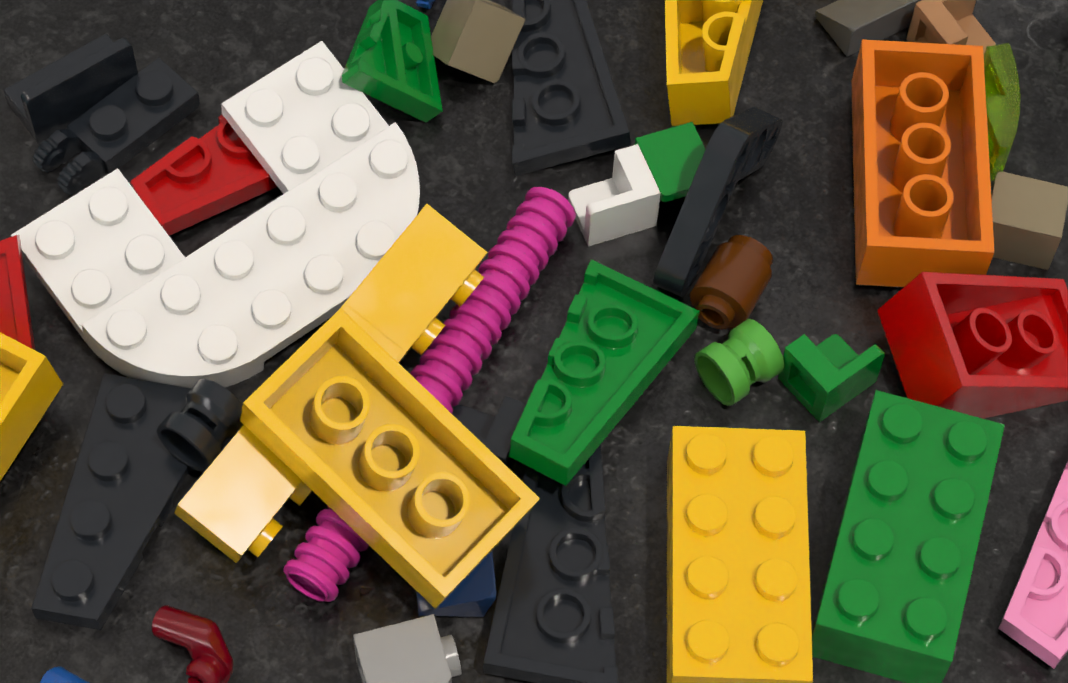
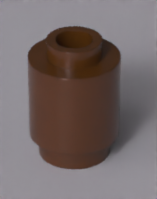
M734 235L729 238L728 242L722 243L716 248L690 292V301L693 307L699 310L698 317L701 321L710 327L723 330L735 328L749 318L772 277L771 265L773 257L767 247L749 236Z

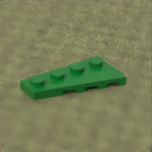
M591 259L586 269L584 283L578 295L575 294L568 310L565 326L560 337L555 339L549 352L548 363L541 379L537 380L512 435L509 457L566 486L696 330L699 310Z

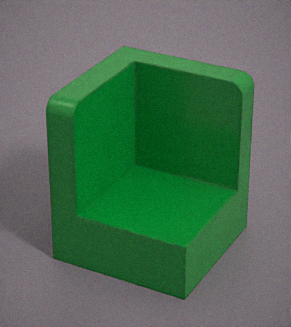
M693 122L635 138V145H639L660 190V200L668 202L687 196L706 150Z
M803 334L785 347L783 354L784 369L779 373L778 379L820 423L876 383L885 353L875 344L858 355L837 334L831 335L816 346Z

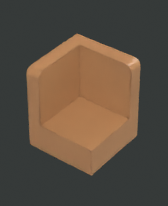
M922 0L915 4L906 38L908 42L983 46L984 59L993 56L996 49V43L973 15L976 0Z

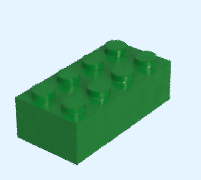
M875 391L864 425L812 628V657L903 683L943 682L954 656L1005 424L886 392Z

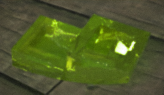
M1010 43L987 46L984 53L990 181L995 180L998 172H1003L1017 132L1020 115L1019 77Z

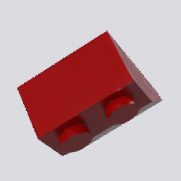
M921 272L877 310L908 399L982 419L1068 401V289L1064 279Z

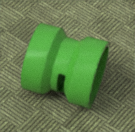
M747 319L730 330L727 341L722 344L717 342L709 344L697 352L694 358L697 372L706 388L718 401L727 406H732L747 396L750 391V385L756 381L765 383L784 369L783 355L774 338L760 323L752 319Z

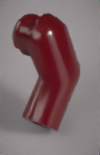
M169 605L159 608L153 618L152 633L159 639L188 649L192 661L186 667V675L190 676L187 680L188 683H227L233 672V658L218 625L210 619Z

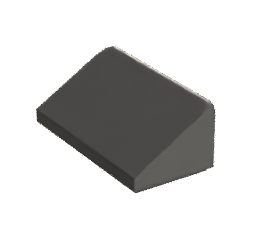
M837 0L816 10L815 17L846 57L859 51L862 39L883 40L908 28L915 4L922 0Z

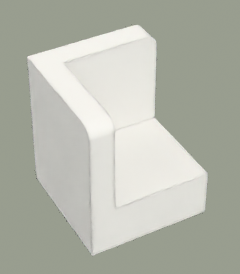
M636 144L615 151L612 178L571 190L568 201L575 210L576 221L589 247L655 227L657 225L661 193L639 145Z

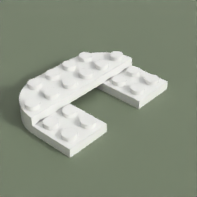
M320 41L221 103L222 115L270 175L283 195L187 257H184L118 168L11 235V237L20 235L22 257L84 341L97 356L120 374L128 378L192 388L200 379H208L223 387H228L251 378L264 370V361L332 317L417 216L420 198L419 175L412 149L405 135L396 122L390 126L386 123L363 92L342 83L344 68L323 41Z

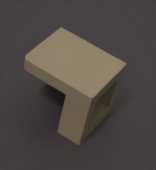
M447 0L431 35L433 55L451 67L495 83L500 79L525 22V18L491 0Z
M998 172L991 194L994 235L993 258L1048 270L1062 238L1068 205V186L1007 172Z

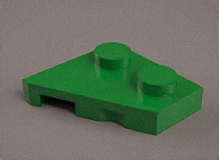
M377 0L370 5L342 73V83L425 123L443 112L428 16L398 0Z

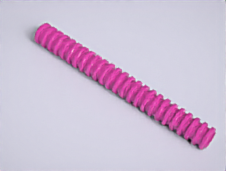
M533 187L527 192L524 202L517 207L515 216L508 221L506 230L499 235L497 244L490 249L487 259L479 266L478 272L484 276V279L461 307L458 305L452 307L449 314L450 319L443 322L446 326L430 344V349L421 355L420 365L413 367L410 372L451 414L453 412L452 407L458 405L462 400V391L469 389L471 386L472 376L478 374L481 370L482 361L490 356L492 346L497 344L501 338V331L509 326L511 316L516 314L520 308V301L528 296L530 286L536 283L539 278V272L545 269L549 257L557 250L558 242L564 239L567 228L572 226L575 221L576 213L573 206L564 196L552 189ZM329 506V509H323L317 515L316 522L318 526H312L307 530L305 539L308 543L303 542L296 547L294 555L297 560H289L284 566V574L294 588L302 594L322 602H331L336 599L339 593L336 585L346 583L350 574L347 568L356 567L360 561L358 551L367 550L369 547Z

